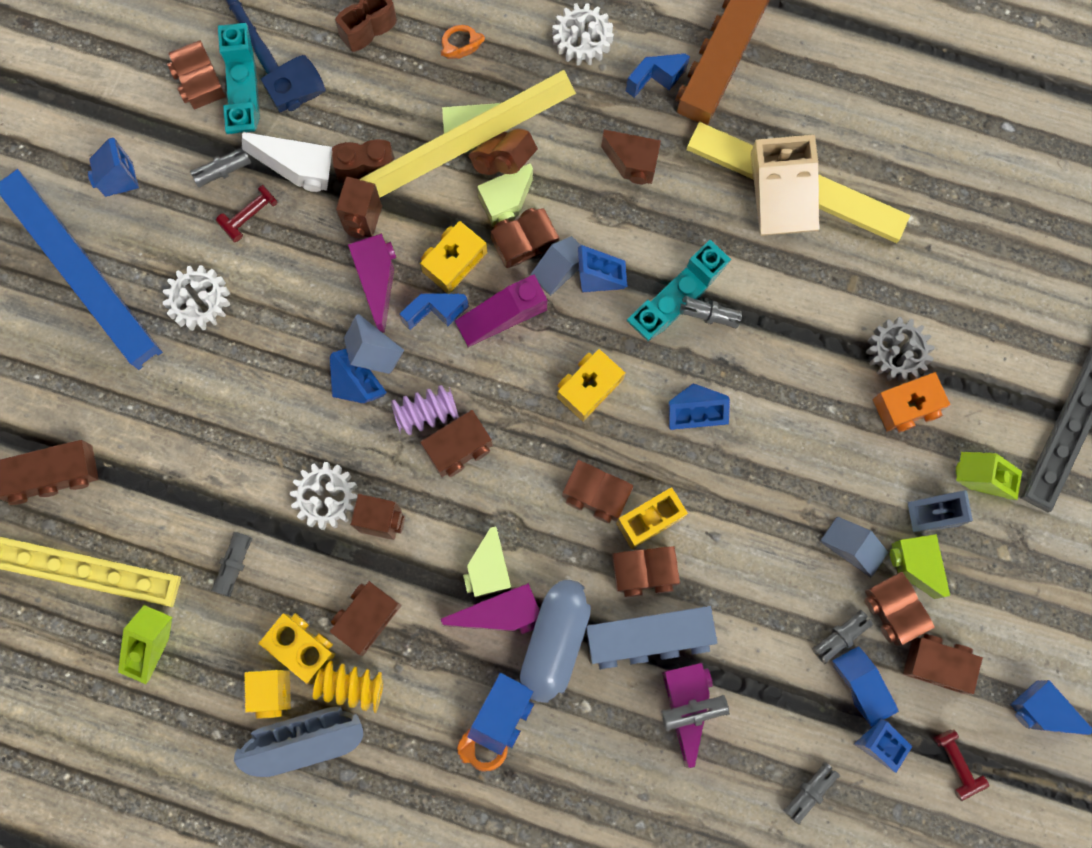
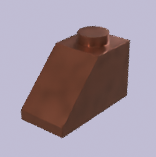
M604 129L601 147L622 177L638 185L652 184L661 140Z

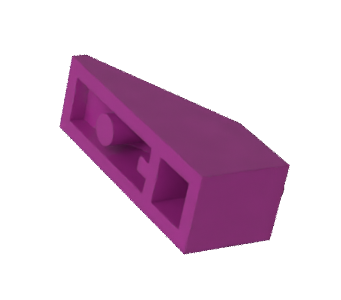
M381 233L348 244L376 327L383 333L386 329L394 276V267L391 260L397 257L391 241L385 243Z
M535 274L507 286L456 319L455 323L467 347H470L547 311L548 299Z
M529 583L441 618V622L446 627L508 632L520 630L523 635L534 630L540 610Z
M702 663L662 672L671 709L687 705L688 701L693 699L696 702L709 699L710 693L708 688L713 687L709 669H703ZM707 709L682 715V717L707 711ZM702 721L700 726L690 724L675 728L684 765L687 768H693L696 765L704 721Z

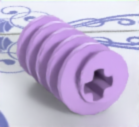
M439 385L436 396L431 389H426V399H423L417 392L415 393L413 403L407 396H403V406H400L395 399L391 401L400 434L401 428H403L408 435H411L414 424L420 432L423 431L424 421H427L434 428L437 417L443 424H447V414H450L454 420L459 418L450 387L449 392H446L443 386Z

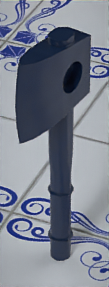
M226 0L229 10L233 12L238 23H247L253 50L267 73L266 76L261 78V81L279 113L285 110L294 111L301 104L316 98L326 91L321 76L306 55L298 56L278 66L270 50L257 33L256 27L253 26L244 11L242 3L239 0Z

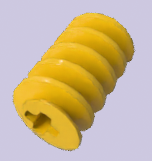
M329 661L324 669L321 668L318 671L313 688V699H319L323 693L325 702H331L334 696H336L337 705H343L348 698L350 708H355L360 701L363 711H367L373 703V710L376 713L384 684L382 672H378L374 680L370 679L369 669H366L363 675L359 677L356 666L353 667L349 674H346L345 664L342 663L337 671H333V661Z

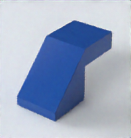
M683 53L645 57L628 77L626 92L635 98L651 78L670 91L686 72L690 56Z
M420 294L399 315L402 323L409 330L415 327L431 311L444 324L449 326L469 307L468 299L464 294Z
M860 646L832 660L834 669L851 689L854 705L871 727L881 719H886L899 712L877 667Z

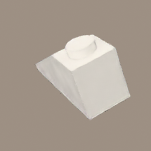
M243 132L242 150L305 190L312 192L327 191L332 147Z

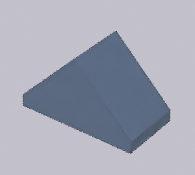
M572 236L552 244L530 274V276L535 274L540 286L550 296L579 270L578 247L581 244Z
M360 314L355 316L344 336L349 362L353 366L390 374L404 352V349Z
M967 490L907 502L913 532L959 527L973 521Z
M840 517L835 518L820 540L822 544L870 578L889 553L871 530Z

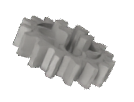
M898 317L894 324L888 319L883 323V327L878 326L873 331L875 335L868 339V343L873 346L866 353L874 355V359L869 364H878L880 368L877 374L880 375L885 371L888 373V381H891L895 376L898 377L899 383H903L907 376L911 381L915 380L918 377V373L923 374L927 371L928 368L925 364H930L934 359L928 355V353L935 349V346L927 345V341L932 337L931 334L923 336L921 332L924 326L913 327V319H910L906 324H903L902 317ZM903 333H905L909 340L901 347L903 355L896 362L899 367H895L892 364V359L899 354L900 348L898 345L904 340L905 336ZM882 341L888 342V348L883 346ZM913 352L917 353L918 359L913 358Z

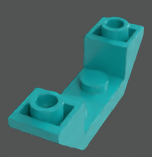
M247 23L219 25V51L225 62L228 104L223 105L226 134L254 132L259 123L260 111L256 64Z
M709 240L689 259L687 267L651 302L647 299L627 319V322L642 337L650 341L665 331L681 315L680 305H686L685 302H682L684 296L698 299L730 263L731 258L713 241Z

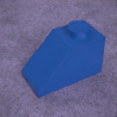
M114 137L109 138L89 159L91 171H88L92 187L98 188L105 197L139 188L132 160Z
M1037 680L1010 704L1017 712L1015 714L1017 720L1028 729L1084 735L1092 733L1091 726L1050 680Z

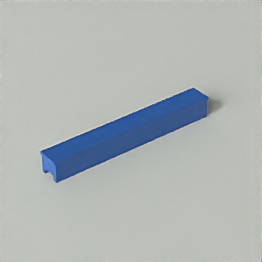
M18 169L0 181V196L128 362L140 370L143 368L142 364L155 354L158 356L162 354V350L31 182Z

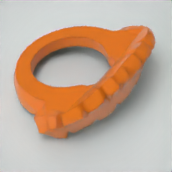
M467 25L453 26L442 37L443 49L441 50V56L447 59L463 58V56H468L480 47L485 40V36L482 33H476L472 27ZM458 31H464L470 35V43L461 48H457L448 42L450 35Z
M470 729L467 730V733L463 734L462 739L459 740L457 745L458 755L463 763H470L475 769L487 772L495 770L505 761L508 746L505 747L502 755L498 754L493 761L488 763L478 761L475 756L476 742L467 738Z

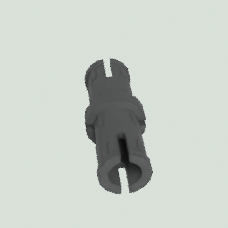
M240 147L220 158L219 156L213 157L214 161L191 170L190 173L198 188H201L218 178L223 177L225 179L229 177V173L252 163L247 153Z
M684 296L682 302H685L686 305H680L681 315L703 319L705 323L710 325L714 322L736 329L739 323L735 322V320L741 321L742 319L741 310L719 306L716 301L712 300L704 302Z
M233 532L228 550L224 558L221 557L219 564H221L211 591L231 597L239 572L243 571L245 567L243 562L253 538Z
M859 610L857 614L842 626H835L832 629V634L812 648L815 654H819L818 659L826 664L843 648L849 649L854 645L853 640L873 626L871 619L866 620L868 618L867 614Z
M720 695L719 697L696 702L695 699L690 700L687 705L666 711L662 710L661 715L666 731H670V729L690 724L700 726L702 721L724 715L727 716L730 715L725 695ZM709 708L708 711L682 717L684 714Z
M826 762L822 764L808 783L803 782L800 786L802 790L783 810L798 825H800L801 821L816 803L821 804L824 800L822 796L840 777L839 773L836 770H831L832 767Z

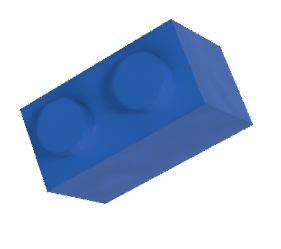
M500 673L478 713L467 738L499 755H502L506 746L512 749L521 732L515 728L519 719L521 718L526 721L534 706V703L529 701L534 691Z

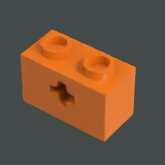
M936 372L880 392L872 399L886 432L897 428L898 433L915 427L914 422L924 418L927 423L942 417L941 411L951 405ZM908 402H909L910 404H911V403H915V404H916V407H915V406L909 407Z

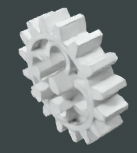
M588 3L585 4L584 9H580L578 4H574V11L565 8L563 16L557 15L556 25H553L552 35H554L553 45L558 46L557 53L559 55L566 53L567 62L575 58L576 64L580 65L581 61L586 59L588 65H591L593 57L600 61L602 60L603 52L609 53L610 44L613 43V23H608L607 13L599 15L600 8L598 6L592 11L589 10ZM590 22L588 32H584L585 24ZM579 36L581 37V45L576 47Z
M202 265L198 267L197 272L191 266H187V273L184 275L179 270L176 271L178 279L176 281L168 279L167 282L172 287L171 289L163 290L164 295L169 298L163 301V305L169 309L167 312L168 316L171 319L176 318L175 322L180 327L186 324L192 331L195 329L196 324L202 330H206V323L209 321L213 325H217L215 317L217 315L225 317L226 315L222 311V306H230V302L224 298L230 295V291L227 287H223L226 284L221 276L217 277V273L213 269L207 272ZM190 283L199 298L209 308L207 312L202 313L203 310L186 290L185 286ZM213 286V290L207 293L206 288ZM186 303L187 308L180 310L181 305Z
M324 462L322 469L312 464L311 473L308 474L302 470L301 474L304 479L302 481H293L298 487V491L290 492V496L297 499L296 502L291 504V507L294 510L301 509L297 517L300 520L308 517L307 525L313 527L318 522L321 530H325L327 523H330L333 528H337L338 519L341 518L347 522L348 518L345 513L347 511L354 512L355 508L351 505V501H357L358 496L351 493V491L357 488V484L355 482L348 483L352 477L349 472L340 475L342 468L339 465H336L331 470L328 462ZM329 476L331 481L326 484V490L333 496H337L339 492H344L345 497L339 502L331 497L325 498L324 503L328 507V513L325 516H319L318 512L323 508V502L315 496L305 500L304 496L307 491H314L318 495H323L325 489L321 485V479Z

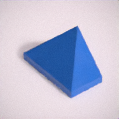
M583 245L578 247L582 293L619 290L627 287L625 260Z
M347 349L333 352L330 355L332 397L367 403L385 396L387 392L370 369L350 365Z
M694 383L669 401V429L729 424V396Z
M881 719L854 743L859 749L895 773H897L912 748V745L884 719Z

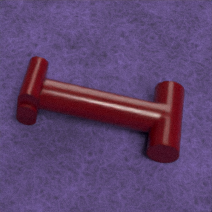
M264 185L258 188L261 194L231 219L224 213L216 218L215 221L233 242H238L243 237V234L238 230L240 226L268 203L272 207L277 205V200Z
M950 729L933 739L937 746L944 747L963 786L954 790L956 796L962 802L989 788L990 785L983 775L974 779L955 742L959 735L955 730Z

